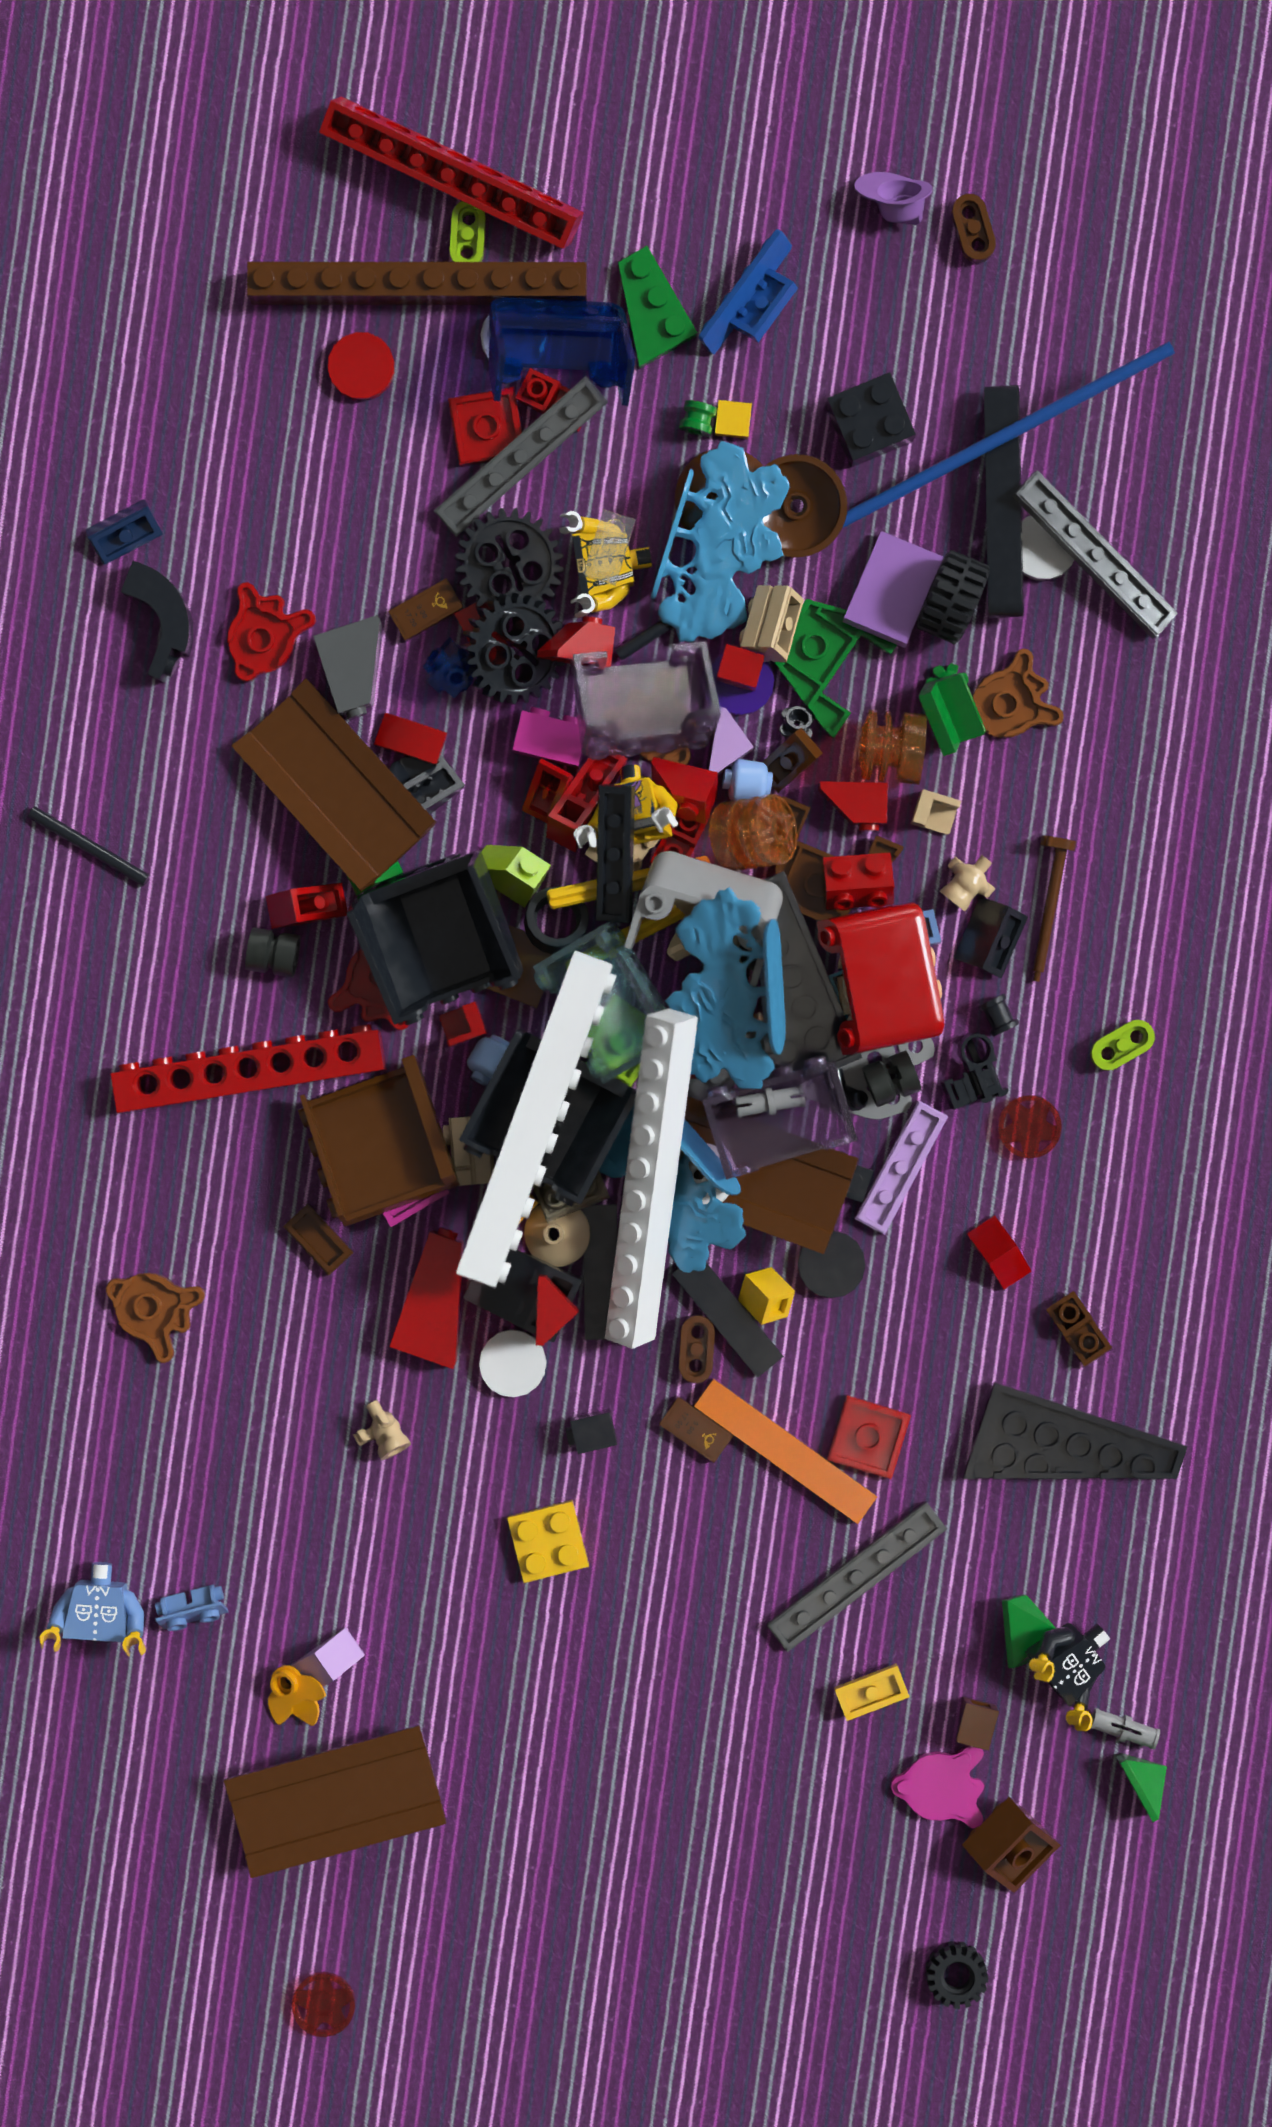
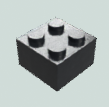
M890 372L827 398L825 407L851 468L914 441L916 433Z

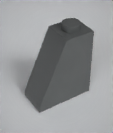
M378 615L313 636L338 714L341 717L347 715L348 720L366 715V709L373 707L382 633V624Z

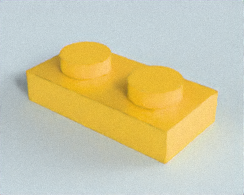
M897 1663L834 1687L846 1721L909 1698Z

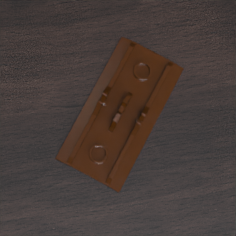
M307 678L252 731L231 745L361 891L376 881L437 823Z
M687 1096L684 1119L706 1143L719 1147L729 1156L734 1166L735 1177L741 1186L739 1194L729 1195L722 1203L736 1204L743 1209V1225L825 1254L859 1158L744 1116L738 1118L736 1113ZM698 1169L694 1172V1178L697 1180L705 1177Z
M420 1725L223 1780L244 1848L250 1878L447 1824Z

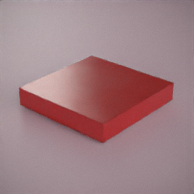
M514 387L448 398L460 467L490 462L522 433Z
M846 1394L827 1460L892 1480L911 1414Z

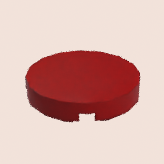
M355 332L342 337L333 346L328 357V373L333 385L342 395L358 401L374 399L389 388L395 376V361L389 346L380 337L367 332Z

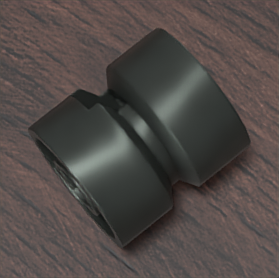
M253 927L247 946L245 969L265 973L271 968L274 975L293 978L299 958L300 935L282 932L278 937H275L272 930Z
M906 1050L889 1056L885 1064L881 1061H876L862 1067L867 1086L877 1107L895 1101L897 1094L906 1097L922 1091L916 1070ZM897 1073L899 1081L892 1083L889 1074Z

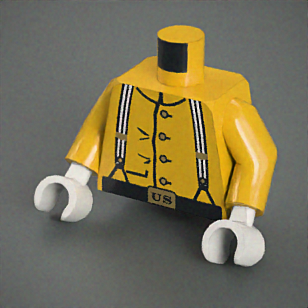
M574 511L560 514L561 518L565 517L568 519L570 525L569 527L559 528V531L562 534L576 532V534H572L581 595L572 599L571 603H580L583 610L576 613L575 616L581 618L590 612L612 609L629 594L630 587L634 586L632 570L652 567L649 547L629 550L627 535L622 534L619 528L598 519L582 517Z

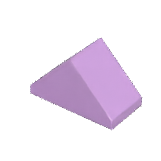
M719 707L709 765V770L718 772V775L725 768H729L737 759H741L750 753L754 748L728 710L723 707Z
M345 1627L290 1666L296 1668L301 1675L312 1676L322 1686H325L337 1679L365 1654Z

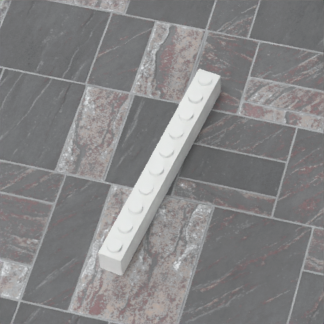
M577 951L573 953L456 1274L492 1288H496L498 1282L504 1284L511 1267V1264L505 1262L510 1249L516 1251L523 1234L522 1231L517 1230L521 1217L528 1219L535 1199L529 1198L533 1184L540 1187L547 1168L542 1166L541 1162L545 1152L552 1154L558 1135L552 1133L556 1121L564 1122L570 1103L564 1100L568 1089L575 1090L582 1071L576 1069L580 1056L587 1058L593 1042V1039L588 1037L592 1024L599 1026L605 1009V1007L599 1005L603 993L610 995L617 976L611 974L613 964Z
M672 1009L646 1015L605 1339L631 1349L654 1340L656 1335L698 1020L696 1016Z

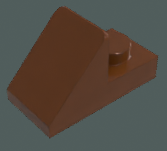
M802 728L794 732L763 761L768 768V772L773 773L772 787L777 793L814 764L816 759L823 754Z

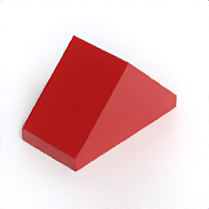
M541 758L522 811L547 823L548 815L574 779L573 775Z
M995 1215L966 1233L1003 1290L1032 1272L1017 1244Z
M547 1275L538 1276L536 1346H543L579 1312L578 1308Z

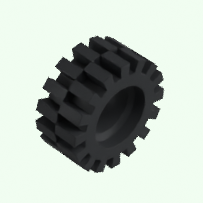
M954 1941L948 1942L949 1946L943 1947L941 1944L937 1947L938 1951L936 1953L932 1952L930 1954V1962L926 1963V1980L934 1998L937 2001L941 2000L944 2006L949 2007V2004H951L954 2009H960V2005L965 2004L967 2008L971 2006V2001L975 2000L977 2003L981 1999V1992L985 1994L987 1989L985 1984L988 1982L987 1968L981 1954L977 1953L973 1946L967 1947L965 1942L959 1941V1945H955ZM953 1963H962L970 1971L968 1981L959 1987L950 1986L944 1980L946 1968Z

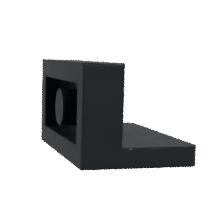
M980 897L954 958L975 966L993 976L1002 978L1028 916L1010 906Z

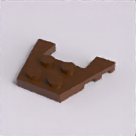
M782 796L779 811L775 874L782 871L785 872L802 915L816 921L847 915L851 909H826L823 857H833V855L798 841L810 807ZM876 835L868 854L891 852V861L893 862L903 851L904 846Z

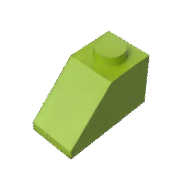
M486 845L481 851L494 888L525 908L540 887L551 865L524 847Z

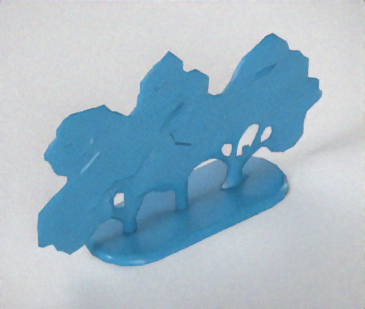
M721 441L717 449L709 450L708 453L701 456L700 466L706 477L705 488L697 493L689 491L694 471L690 468L650 599L656 597L661 579L670 575L674 583L675 594L665 598L659 605L658 615L663 623L669 624L676 629L679 642L687 641L691 643L698 636L713 639L716 636L722 635L726 629L735 628L746 622L745 598L732 579L734 573L742 571L750 574L759 569L763 561L771 562L784 556L778 533L766 527L762 520L773 511L781 508L790 488L787 477L782 476L780 468L775 464L762 466L754 472H750L744 449L725 441ZM714 492L718 497L716 500L706 498L708 493ZM685 501L694 502L703 511L702 518L695 523L694 528L691 530L678 526ZM675 536L691 540L696 546L693 560L681 568L672 564L668 558ZM690 567L697 569L693 574L688 573L686 570ZM682 575L693 582L696 588L693 595H690L681 586L685 582V580L680 579ZM679 593L685 597L686 601L684 603L677 600Z
M730 887L725 890H719L714 899L701 900L693 907L691 915L684 917L676 927V933L685 950L692 956H696L704 964L701 974L690 973L682 982L681 991L673 992L665 1002L672 1010L698 1017L690 1075H695L698 1080L706 1083L709 1079L718 1076L721 1069H726L738 1088L761 1089L763 1080L769 1077L770 1073L775 1069L773 1060L762 1049L761 1039L768 1033L769 1043L775 1054H781L785 1044L786 1019L780 931L777 921L770 919L765 925L763 947H761L751 934L753 928L760 921V907L752 900L738 899ZM739 926H746L748 934L742 933L739 930ZM737 935L748 941L746 942V948H752L751 952L739 949L733 942L734 936ZM742 955L748 956V960L744 963L739 962ZM755 958L764 959L765 987H753L747 981L746 969ZM759 996H766L768 1024L753 1016ZM756 1031L754 1038L748 1039L746 1037L747 1032Z
M635 1103L599 1169L600 1173L611 1178L626 1176ZM684 1119L680 1148L684 1156L678 1163L668 1238V1253L681 1271L691 1273L692 1270H705L706 1262L709 1258V1244L731 1250L746 1236V1231L742 1228L744 1221L743 1209L736 1204L722 1203L716 1198V1188L728 1195L739 1194L741 1186L738 1180ZM690 1161L708 1181L699 1184L694 1181L692 1171L689 1169ZM708 1193L710 1201L707 1204H703L702 1199Z

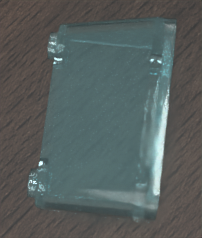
M607 922L533 966L536 971L534 978L540 989L544 992L548 990L552 994L556 993L558 996L574 951L613 964L611 974L617 975L610 995L603 993L599 1004L605 1007L599 1026L592 1024L588 1037L592 1038L593 1042L588 1053L589 1061L586 1062V1065L595 1079L600 1078L603 1084L640 1063L646 1015L668 1009L633 949L624 947L626 937L615 922Z

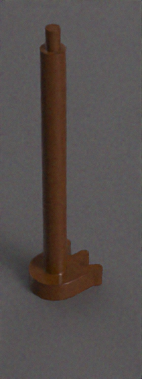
M1046 835L1041 837V846L1056 849L1032 969L1035 971L1033 981L1040 982L1041 972H1044L1066 854L1067 850L1075 851L1077 841Z

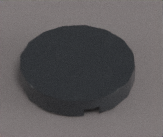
M833 1231L825 1254L802 1247L798 1259L799 1274L807 1288L819 1296L828 1298L842 1297L853 1291L863 1279L866 1266L864 1253L858 1243L846 1233Z

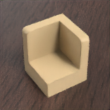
M922 789L910 824L948 835L951 831L957 809L960 808L961 801Z

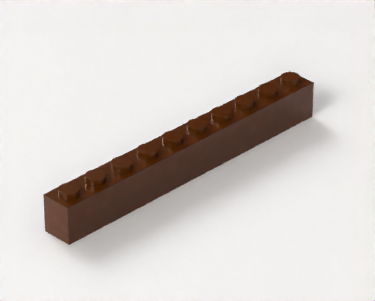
M247 262V296L252 305H503L510 303L523 305H587V262Z

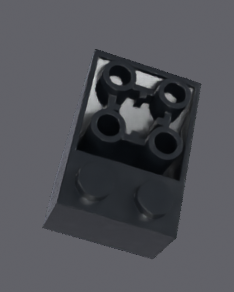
M510 1249L505 1262L511 1264L505 1283L498 1282L496 1288H492L471 1280L463 1298L524 1330L536 1334L538 1276L547 1275L571 1302H573L583 1278L522 1250L517 1249L514 1251ZM559 1331L549 1341L554 1343Z

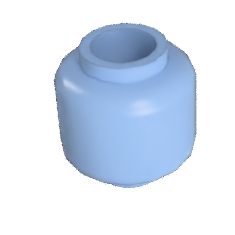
M737 759L732 764L731 769L725 768L722 789H728V797L732 802L756 806L761 804L764 798H769L773 773L768 772V768L763 762Z
M491 1035L490 1038H481L467 1059V1065L473 1072L471 1078L487 1087L509 1042L496 1035Z

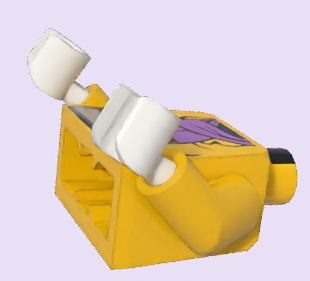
M626 765L621 767V783L614 785L635 786L634 845L672 837L670 824L672 827L678 825L675 819L677 802L663 786L656 785L650 778H641L640 766ZM598 805L589 823L578 827L574 831V837L579 848H582L587 842H589L592 848L598 846Z

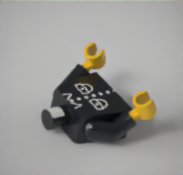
M1066 1623L1060 1628L1045 1631L1040 1641L1024 1651L1030 1658V1669L1035 1671L1034 1678L1048 1682L1056 1694L1069 1707L1072 1706L1074 1710L1067 1712L1065 1719L1069 1725H1074L1077 1731H1088L1092 1726V1716L1088 1711L1084 1710L1088 1709L1090 1692L1097 1677L1105 1670V1664L1096 1651L1109 1641L1110 1638L1098 1624H1095L1082 1635L1071 1623Z

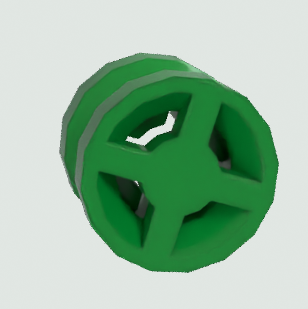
M686 400L683 407L686 413L685 417L680 420L679 429L698 436H711L712 427L710 423L711 419L716 416L717 408L707 403Z

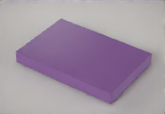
M881 531L843 622L905 648L943 556Z

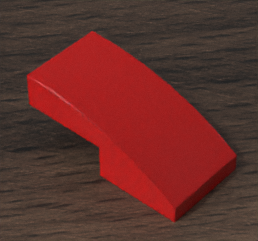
M385 713L374 745L437 766L448 733Z

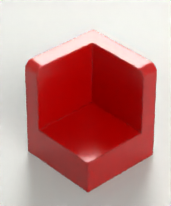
M726 644L716 681L755 691L764 662V655Z
M475 1001L439 1016L447 1038L448 1047L488 1034L479 1007Z

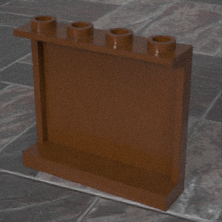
M415 1055L401 1059L404 1066L402 1068L308 1101L305 1094L300 1095L303 1108L298 1109L299 1116L304 1128L310 1127L312 1137L307 1139L313 1157H319L322 1165L321 1168L317 1169V1173L323 1188L329 1187L331 1198L326 1199L332 1217H338L345 1227L460 1185L421 1066Z

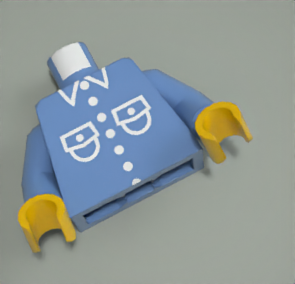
M93 1562L91 1580H79L74 1587L66 1589L52 1610L47 1630L43 1631L40 1635L41 1649H43L44 1642L47 1639H54L56 1642L53 1650L57 1652L61 1647L59 1634L63 1633L62 1638L123 1642L122 1646L128 1657L130 1656V1647L134 1644H139L138 1650L140 1655L146 1652L145 1644L141 1639L144 1632V1611L135 1594L127 1589L126 1583L111 1582L112 1563Z

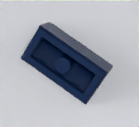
M145 499L86 529L87 537L103 565L163 535Z

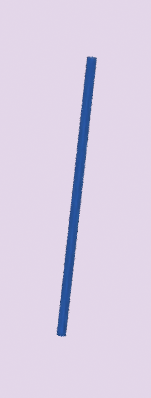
M1170 341L847 511L843 528L1175 354Z

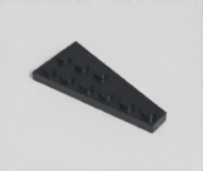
M994 1382L962 1478L1177 1479L1187 1446Z

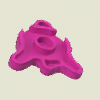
M966 1745L954 1753L938 1751L920 1755L919 1759L903 1773L893 1777L891 1781L892 1792L895 1796L905 1800L912 1810L923 1818L938 1821L957 1819L970 1828L975 1829L983 1823V1815L976 1802L984 1790V1784L981 1779L971 1777L970 1771L982 1760L983 1749Z

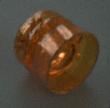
M868 709L863 727H861L858 748L861 780L870 781L873 766H878V782L885 780L888 767L895 768L896 783L920 784L926 743V714L904 712L899 727H892L891 711H885L883 723L880 726L877 725V710Z
M778 794L722 802L715 807L710 819V844L716 859L722 867L743 871L756 869L757 867L782 865L792 859L796 850L798 838L796 820L789 804Z

